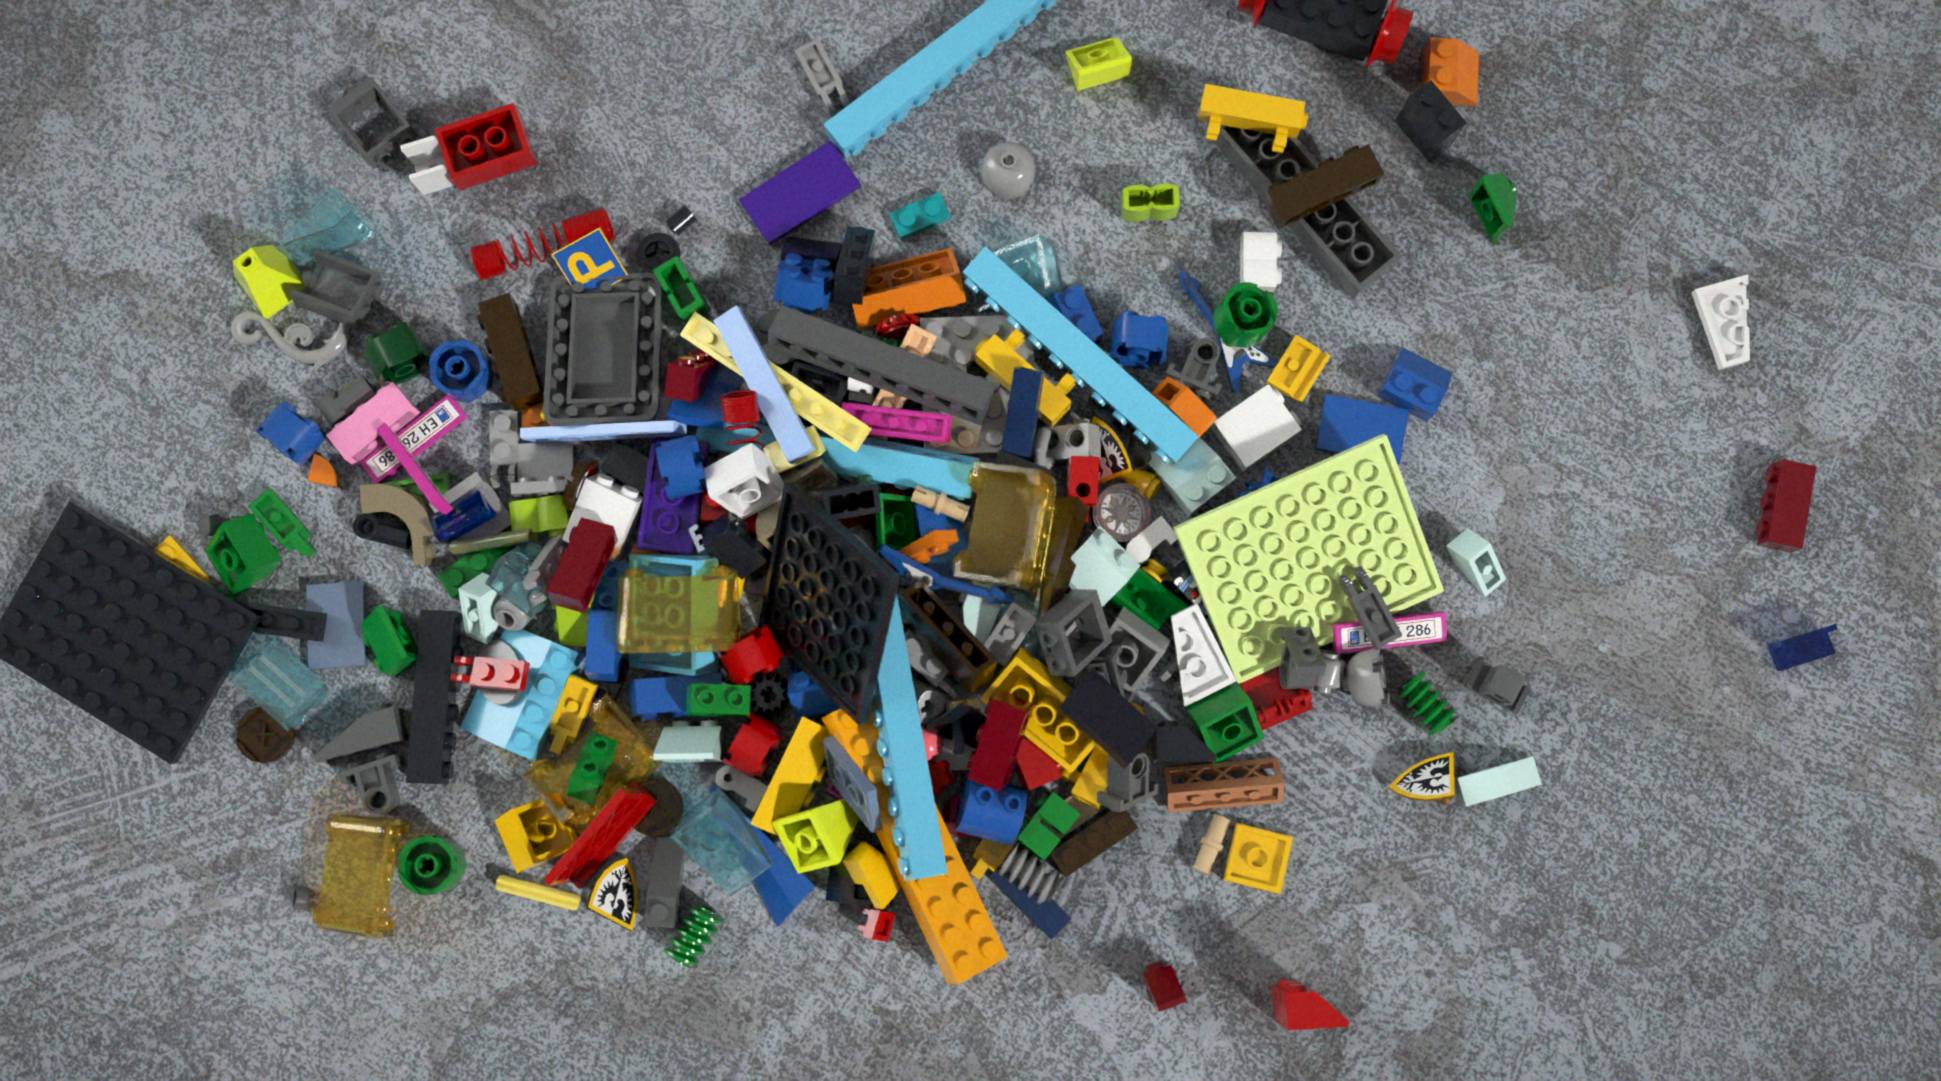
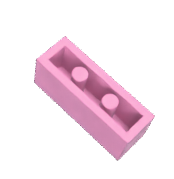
M392 381L389 385L381 387L377 394L368 402L359 405L347 419L337 423L326 436L343 458L357 468L362 460L385 443L377 432V428L385 422L397 434L421 416L422 413L407 394Z

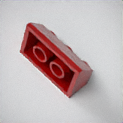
M1295 978L1279 979V985H1271L1274 1021L1286 1030L1349 1027L1348 1019L1316 991L1310 989L1301 981H1297Z

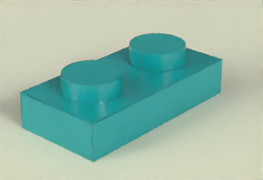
M940 192L889 213L900 240L951 220V215Z

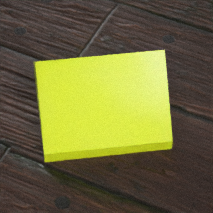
M1118 37L1065 51L1077 91L1129 77L1132 58Z

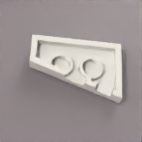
M1748 274L1701 287L1691 292L1718 370L1740 365L1750 360L1749 327L1747 326L1749 299H1746Z
M1195 603L1171 615L1184 707L1236 682L1198 604Z

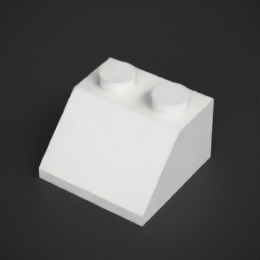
M752 443L741 447L732 454L704 468L709 497L743 520L781 500L784 486L782 478L768 455Z

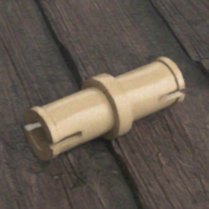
M918 484L910 502H915L934 510V514L939 515L942 513L964 523L971 507L948 498L946 493L938 494Z
M1213 814L1206 836L1200 840L1202 846L1192 867L1194 870L1206 875H1210L1218 851L1222 852L1223 845L1221 843L1231 823L1229 819L1217 814Z

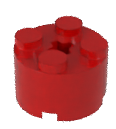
M767 624L761 630L759 627L732 640V645L726 649L722 646L716 651L731 681L736 682L737 685H744L754 679L753 676L760 670L764 674L774 670L779 666L783 656Z
M750 711V715L747 717L752 719L751 723L747 721L743 723L728 750V753L732 755L731 758L725 756L722 762L753 779L754 775L761 777L769 762V759L765 758L769 749L775 752L783 734L779 732L781 727Z

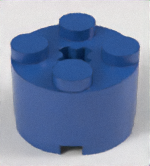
M795 253L787 254L786 258L778 265L773 299L776 302L779 299L784 302L785 307L798 309L804 314H814L817 308H822V311H825L829 305L834 273L830 269V262L825 259L806 260Z
M1134 311L1122 312V316L1116 319L1113 324L1110 358L1114 359L1115 356L1119 358V364L1137 369H1150V364L1157 362V367L1165 364L1169 337V327L1166 324V318L1160 315L1140 316Z
M466 340L442 343L433 351L429 359V375L432 383L445 395L459 402L470 403L480 398L487 392L494 378L492 365L487 356L474 344ZM459 369H464L461 374L458 373Z
M283 401L273 409L255 431L264 440L268 438L269 442L273 444L272 446L286 457L303 466L324 442L326 435L319 429L320 427L307 417L303 419L296 413L297 410Z
M696 435L656 443L658 465L661 477H664L665 482L669 483L668 486L664 487L670 500L707 490L702 465L705 463V459Z

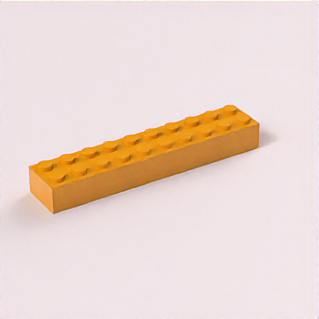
M873 701L868 722L860 725L853 721L842 709H838L822 718L829 735H833L876 788L882 829L875 833L947 985H958L1004 960L1008 955L937 806L936 812L948 874L911 881L904 880V876L900 874L898 868V859L901 858L899 846H896L893 840L894 818L889 814L887 800L890 798L889 790L882 779V769L885 768L883 756H880L877 750L878 728L872 722Z

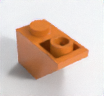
M1168 376L1151 393L1195 432L1199 438L1217 419L1216 415L1187 386Z

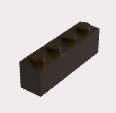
M1368 144L1361 148L1358 145L1351 147L1340 158L1334 160L1333 157H1330L1319 163L1318 168L1314 170L1304 169L1296 173L1293 179L1286 183L1281 180L1269 186L1263 201L1277 228H1283L1378 184L1384 172L1370 145Z
M506 293L477 303L480 314H477V320L481 329L486 330L488 338L484 339V343L490 355L493 354L495 363L491 365L497 380H501L503 388L499 389L503 403L505 405L509 404L515 412L543 403L544 388L517 302L510 293Z
M922 579L899 593L898 603L902 621L969 694L993 679L998 660Z

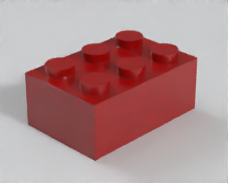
M514 103L434 129L450 179L459 190L538 164L523 117Z

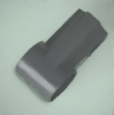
M361 375L339 392L333 391L324 395L318 400L316 405L333 428L337 423L344 421L352 415L359 405L373 398L377 392L370 382Z

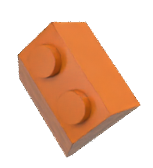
M1430 38L1423 51L1422 86L1432 80L1452 105L1476 106L1478 99L1479 52L1459 39Z

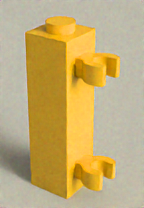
M1205 84L1197 121L1209 123L1206 139L1217 141L1220 125L1274 134L1272 151L1283 153L1287 137L1296 139L1300 129L1305 130L1308 113L1304 112L1306 102Z
M1017 328L1009 335L1005 342L994 334L989 340L984 338L975 349L977 352L975 354V362L1009 392H1011L1015 367L1020 366L1036 370L1015 352L1025 341L1023 339L1025 335ZM1068 373L1060 380L1056 387L1045 377L1043 380L1038 417L1050 428L1071 407V400L1065 395L1073 389L1076 380Z
M1131 702V704L1146 717V714L1143 712L1144 709L1141 706ZM1098 744L1095 746L1082 772L1075 769L1070 773L1062 767L1060 774L1061 779L1075 785L1071 791L1074 799L1100 811L1103 805L1097 803V792L1101 790L1107 792V762L1109 754Z

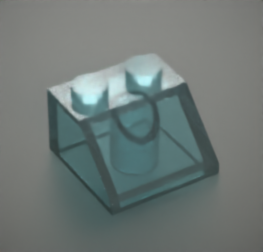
M534 542L522 544L499 557L485 583L530 618L552 604L550 597H547L542 603L533 605L529 597L534 588L526 590L521 583L527 575L529 567L543 549Z

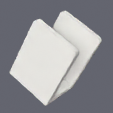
M435 136L426 137L400 146L401 151L412 162L416 173L409 175V179L423 195L455 186L450 179L438 139Z

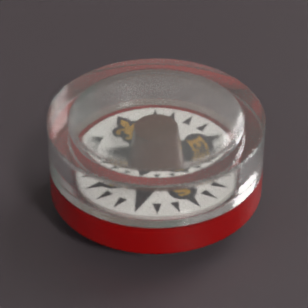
M1125 483L1114 484L1106 488L1097 497V504L1091 509V520L1094 528L1096 529L1098 526H1101L1117 543H1126L1139 536L1148 527L1151 519V506L1146 495L1139 488Z

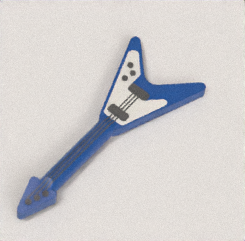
M1180 271L1179 278L1184 295L1189 294L1215 330L1213 323L1214 309L1199 290L1200 283L1184 271ZM1219 335L1217 336L1232 393H1237L1239 390L1242 365L1244 363H1253L1275 368L1278 364L1276 360L1256 346L1247 348L1228 347L1222 342V338Z
M884 544L880 547L879 552L897 568L898 571L896 572L901 575L898 586L910 587L922 579L928 587L938 586L989 600L990 604H1012L1014 600L1013 596L994 586L990 589L942 576Z

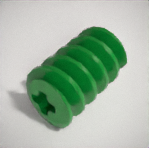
M1421 670L1399 687L1402 689V692L1398 698L1400 700L1407 697L1410 698L1405 707L1407 709L1417 707L1413 717L1424 716L1425 718L1420 725L1424 727L1431 724L1432 728L1428 735L1432 736L1444 730L1459 716L1451 718L1455 708L1449 707L1444 709L1448 700L1446 698L1437 700L1440 690L1433 689L1429 691L1433 681H1422L1425 671Z
M696 901L699 905L698 909L688 908L693 918H682L687 928H676L681 938H670L669 941L673 944L674 949H663L667 956L687 968H691L689 964L697 965L700 962L695 954L703 955L706 952L701 944L709 945L712 942L707 933L716 934L718 932L717 927L713 923L722 924L724 922L723 917L719 913Z

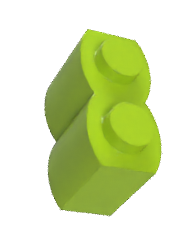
M1158 184L1152 188L1144 185H1131L1124 188L1120 200L1121 218L1128 222H1140L1148 218L1157 221L1175 218L1180 207L1179 187L1173 184Z
M563 494L509 502L512 531L530 528L534 533V541L538 540V536L549 534V538L558 535L564 536L571 518V511L563 505Z

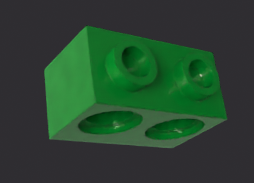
M692 683L686 687L685 716L743 718L750 715L749 685Z
M592 731L590 732L570 775L566 796L595 805L614 762L618 740Z

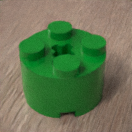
M1243 282L1233 286L1213 312L1215 330L1222 338V342L1228 347L1247 348L1256 345L1272 328L1277 318L1278 307L1274 297L1267 290L1264 292L1258 288V285L1255 283Z
M440 835L422 836L411 840L401 850L398 858V877L404 887L413 893L421 895L440 894L451 890L458 884L466 869L467 862L462 849L454 840ZM429 860H434V870H429L431 866Z

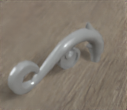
M245 311L237 315L231 325V333L234 339L243 345H250L257 342L263 334L258 329L255 333L247 334L245 326L249 321L259 322L283 353L296 361L314 364V371L337 357L345 349L350 338L348 335L350 326L339 322L337 331H333L330 339L324 340L325 346L317 350L308 351L302 350L295 345L298 339L301 340L300 344L304 347L313 342V330L306 324L295 323L290 325L283 337L262 315L252 311Z

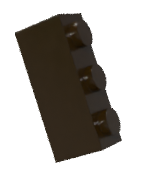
M1110 810L1055 847L1049 855L1066 878L1130 835L1138 827L1127 810L1123 812Z

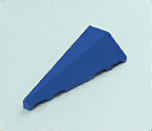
M715 784L710 789L713 799L774 923L779 927L817 885L805 873L798 874L791 859L777 846L778 844L763 829L750 824L752 818L723 789Z

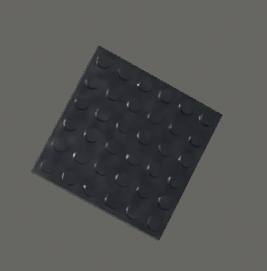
M794 481L784 483L758 627L761 629L767 624L780 649L853 721L860 725L868 722L901 575Z

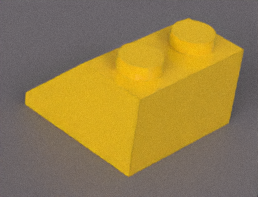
M559 793L511 809L494 820L516 873L538 866L566 853L578 839Z

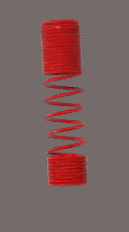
M604 207L578 216L565 218V220L562 219L561 221L568 244L599 227L609 242L615 241L612 224ZM552 222L557 250H559V241L563 247H565V244L558 233L555 223ZM538 227L543 247V260L536 253L527 231H524L529 250V264L522 257L513 235L510 236L516 259L515 269L509 263L498 239L482 243V245L472 246L470 248L471 257L480 279L484 281L506 274L505 261L513 271H517L519 266L518 255L526 266L531 267L532 251L536 258L544 263L546 260L545 245L550 254L553 252L544 237L541 227Z
M733 391L725 393L720 397L724 422L731 424L751 422L746 425L728 426L725 428L726 431L751 428L760 432L750 439L727 442L728 445L749 442L760 444L762 447L760 450H763L764 444L755 441L763 432L758 427L751 426L760 419L756 391ZM758 512L744 519L748 528L755 534Z

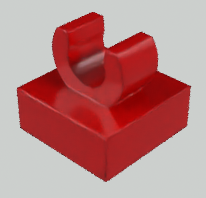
M871 908L870 910L863 909L862 913L868 915L866 926L858 924L857 927L860 931L864 932L863 937L888 942L896 914L876 908Z

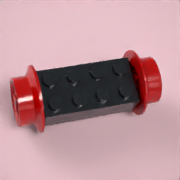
M1239 0L1236 9L1252 15L1253 28L1256 29L1267 2L1268 4L1260 25L1363 62L1368 54L1364 66L1366 69L1376 60L1393 65L1414 11L1398 6V0H1390L1386 10L1385 7L1388 0Z

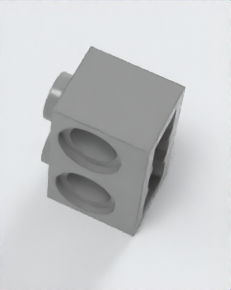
M1074 419L1073 424L1068 425L1058 421L1052 428L1048 425L1047 427H1040L1046 428L1051 432L1046 456L1053 457L1055 459L1054 464H1065L1070 456L1100 457L1101 460L1099 426L1091 424L1089 419ZM1084 434V442L1082 445H1079V438ZM1058 437V445L1054 448V440Z

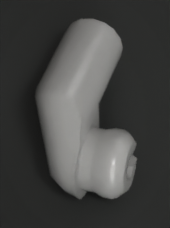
M1039 428L1033 446L1035 464L1052 471L1055 459L1051 456H1046L1051 432L1046 428Z

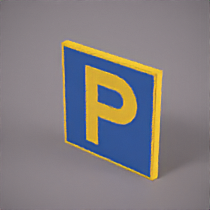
M600 227L551 254L571 287L574 283L581 282L585 290L600 288L601 283L604 281H609L613 285L623 279L591 278L628 275Z

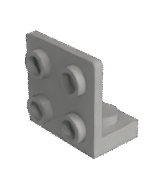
M570 441L518 444L517 483H510L511 495L519 500L563 494L567 483L572 484L574 479L571 476V471L574 468V443Z
M477 471L443 494L453 507V510L447 515L442 514L429 503L434 513L444 518L458 540L498 534L511 527L509 511L486 477Z

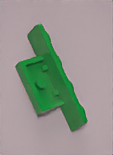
M1140 568L1109 600L1121 610L1125 607L1157 631L1166 619L1171 622V615L1189 607L1184 601Z

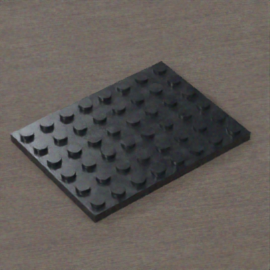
M69 501L0 619V659L169 764H176L247 644L255 627L261 620L262 615L79 503Z

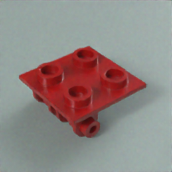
M1279 666L1240 683L1242 689L1251 699L1261 730L1314 709L1310 701L1313 698L1308 689H1282L1279 681Z

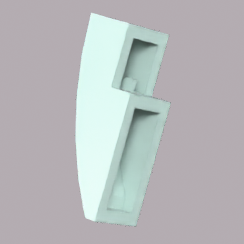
M1533 756L1455 777V791L1460 807L1499 798L1542 784Z

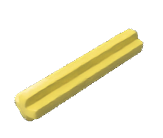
M499 875L495 883V889L498 891L570 910H577L581 901V896L578 894L506 875Z

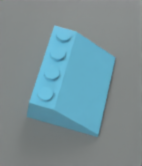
M629 554V667L690 676L717 672L718 559L698 555Z
M504 629L500 641L512 646L518 653L521 661L530 663L525 691L521 692L519 698L514 703L500 706L486 699L478 687L460 728L525 758L540 761L551 736L549 734L551 730L549 726L568 677L572 673L578 674L586 655L523 629L519 631Z

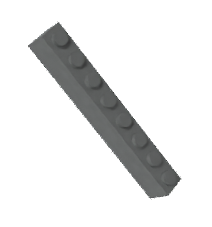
M781 306L768 330V348L980 426L993 399L995 383L990 382L984 377L968 374L957 367H949L938 363L930 357H922L909 352L905 348L894 347L883 343L877 338L861 335L850 328L839 327L823 318H815L804 314L795 308L790 309Z

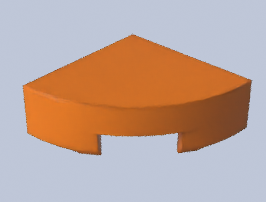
M314 454L307 481L338 488L339 478L333 465L327 459Z

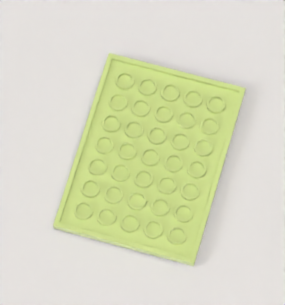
M1385 434L1374 437L1173 527L1226 661L1238 684L1280 666L1285 640L1281 638L1283 628L1311 627L1320 648L1333 642L1332 624L1359 621L1348 601L1349 597L1344 593L1338 579L1345 574L1350 578L1357 593L1364 590L1354 574V569L1358 566L1365 570L1372 584L1376 585L1391 614H1395L1444 591L1388 437Z

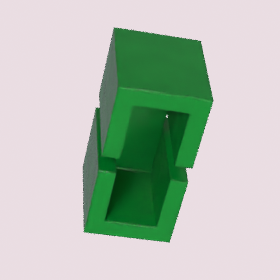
M675 256L653 270L662 288L668 294V298L675 311L683 321L688 323L694 312L703 316L711 311L701 290L696 286L697 283L689 269L680 258Z
M1049 792L1047 795L1042 793L1033 804L1036 810L1031 817L1024 816L1020 831L1016 837L1018 842L1040 860H1045L1061 839L1041 824L1038 819L1041 818L1060 835H1065L1081 815L1055 792Z

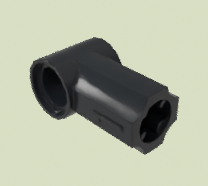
M366 513L358 515L353 521V531L362 539L409 550L412 544L409 528L404 523ZM372 520L375 525L374 530L366 535L364 526L368 521Z

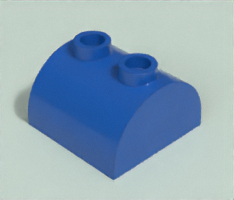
M967 773L964 779L954 831L1010 846L1015 841L1023 822L1027 803L1026 789L1006 784L999 792L968 779L969 773Z

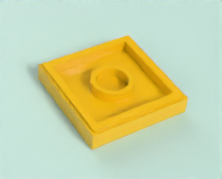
M1235 823L1222 880L1281 894L1293 837Z

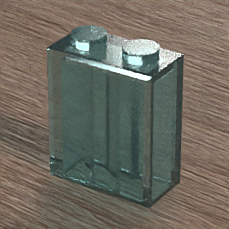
M273 639L231 679L240 691L286 731L291 727L296 728L306 718L305 714L313 706H319L326 699V693L329 691L327 685L276 639Z

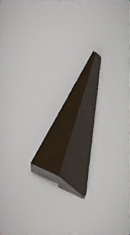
M1055 497L1047 511L1038 619L1065 596L1076 564L1071 560V556L1089 513V508L1079 497Z

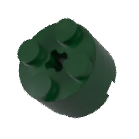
M400 322L383 334L375 333L365 339L367 346L363 350V355L380 385L385 386L384 381H390V383L393 381L396 385L401 384L421 373L419 368L424 363L427 367L429 366L430 355L416 330L409 327L406 322Z

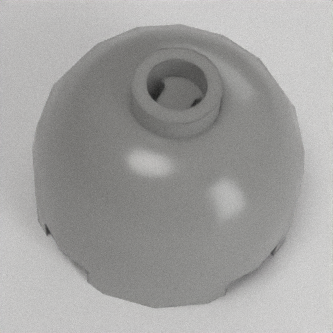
M1007 141L996 144L988 150L983 158L981 167L983 185L998 198L1010 200L1021 197L1034 183L1036 168L1033 157L1027 148L1018 143Z
M1368 649L1354 655L1347 664V671L1342 681L1344 691L1349 690L1356 702L1367 707L1386 706L1390 703V694H1384L1383 688H1386L1388 676L1383 655H1379L1380 649Z

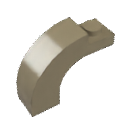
M821 457L802 469L798 466L790 468L780 476L784 483L794 481L803 490L831 486L838 481L837 473ZM781 500L759 511L756 519L757 540L771 552Z
M394 484L359 485L362 513L389 512L400 517L408 526L411 534L414 566L433 564L432 558L436 556V548L434 542L430 540V536L440 535L441 530L437 517L428 503L415 492Z

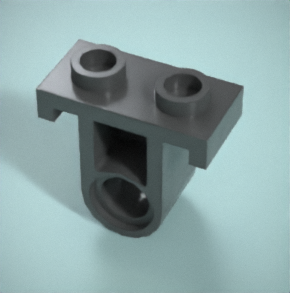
M1200 338L1193 345L1182 372L1175 371V364L1170 363L1164 379L1168 376L1187 386L1200 400L1209 401L1211 399L1215 401L1222 384L1217 383L1215 387H1212L1207 383L1220 355L1219 345L1212 338ZM1201 349L1208 350L1212 358L1208 360L1201 359L1197 351Z
M1311 627L1283 628L1281 638L1285 640V645L1279 666L1280 685L1282 689H1312L1317 675H1324L1326 668Z
M1476 661L1464 685L1465 688L1514 714L1519 713L1531 689L1523 685L1526 678L1521 673L1502 665L1490 668L1481 661Z
M392 751L384 752L375 756L376 761L366 764L364 760L348 764V770L339 772L341 784L357 783L362 804L369 813L390 814L399 806L400 795L392 767L402 768L406 766L403 755H393ZM382 792L386 796V802L380 808L376 799L379 793Z
M1139 752L1124 769L1109 755L1107 762V792L1102 790L1097 792V803L1109 807L1111 811L1123 812L1127 808L1137 803L1145 802L1146 799L1158 794V783L1149 780V758L1146 754Z

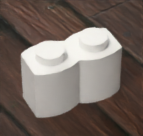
M1242 233L1240 239V283H1255L1264 292L1265 290L1274 292L1277 284H1281L1282 269L1277 268V257H1281L1282 241L1277 240V233Z

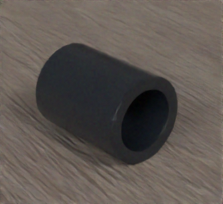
M683 205L665 222L679 236L697 219Z

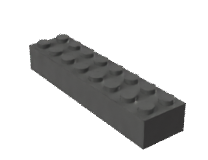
M1220 125L1217 141L1213 142L1263 199L1268 191V187L1281 180L1286 183L1292 180L1296 173L1304 169L1311 171L1318 168L1319 162L1297 138L1287 137L1283 153L1273 152L1274 134ZM1350 197L1287 225L1353 300L1395 267L1402 257Z

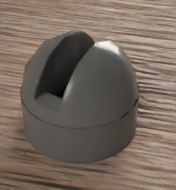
M214 514L196 521L203 535L214 536L222 521L219 514Z
M296 886L293 893L292 909L307 910L311 908L315 902L308 901V899L315 896L314 891L305 886Z

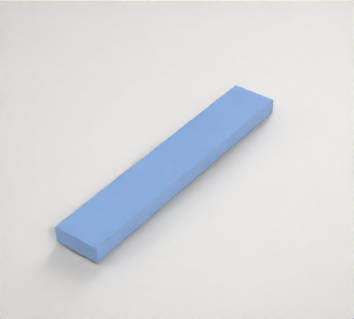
M736 305L713 320L749 389L757 392L758 406L788 462L794 464L816 450L741 308Z
M674 420L520 428V438L533 443L687 435V425Z

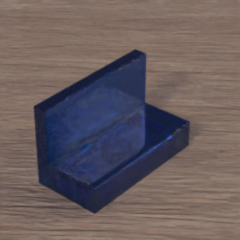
M477 490L453 504V510L447 515L440 512L431 517L429 521L433 533L440 543L445 540L449 544L451 541L456 540L497 516V513L483 494Z
M1836 624L1820 627L1767 644L1777 672L1836 654L1828 632L1838 630Z

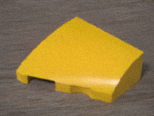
M861 842L842 860L854 883L863 885L874 907L877 909H884L901 888L887 856L866 842Z

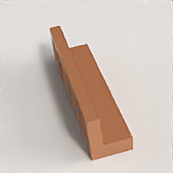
M1278 758L1163 768L1168 813L1283 803L1284 780ZM1273 768L1274 775L1263 776L1258 773L1260 769ZM1240 771L1243 774H1245V776L1243 778L1235 779L1231 777L1229 774L1231 772ZM1203 774H1212L1217 778L1214 781H1205L1200 777ZM1182 776L1188 780L1185 783L1172 784L1171 777Z

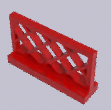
M633 781L628 788H620L543 880L549 886L572 882L578 889H583L657 802V799L637 781Z

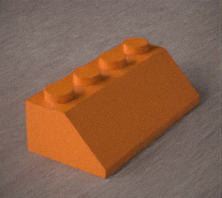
M952 248L871 267L862 305L852 304L858 329L875 327L885 318L893 317V315L898 316L910 313L923 315L944 307L953 308L960 303L967 302L961 273Z

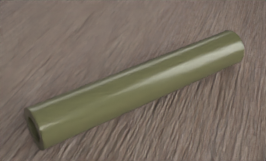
M529 528L453 540L450 542L449 547L451 553L455 555L526 544L534 541V533Z

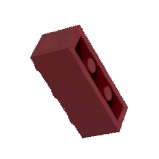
M1781 459L1768 467L1765 474V481L1768 482L1767 489L1760 502V508L1763 509L1762 518L1758 522L1755 531L1758 537V546L1789 553L1803 549L1817 466Z
M581 517L577 527L574 526L569 535V545L566 551H562L559 556L558 569L555 575H552L547 582L546 591L553 605L586 613L618 541L614 526Z
M1001 691L995 698L989 699L984 714L988 715L986 723L980 726L975 739L979 742L977 750L972 751L967 762V767L970 768L968 779L999 792L1005 787L1018 755L1034 707L1033 703Z

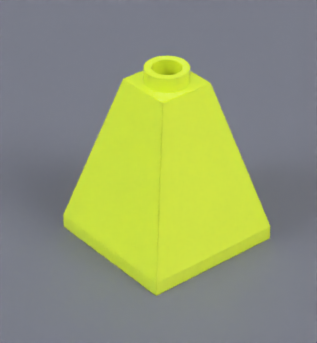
M280 244L252 247L233 260L234 277L266 319L293 301L290 295L292 289L302 292L305 287L302 281L303 274Z
M841 799L776 819L771 823L797 873L800 874L840 863L859 817L846 800Z

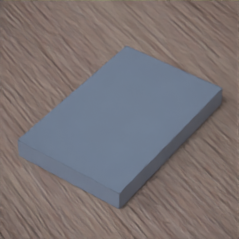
M353 581L306 585L307 611L328 613L323 642L307 640L308 670L368 666V647L362 639L361 634L364 631L360 625L367 618L366 582Z
M833 735L825 738L823 744L829 780L870 832L874 833L882 829L876 788Z

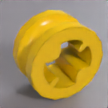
M1149 558L1147 560V567H1142L1141 569L1162 584L1163 580L1161 577L1168 570L1155 560Z

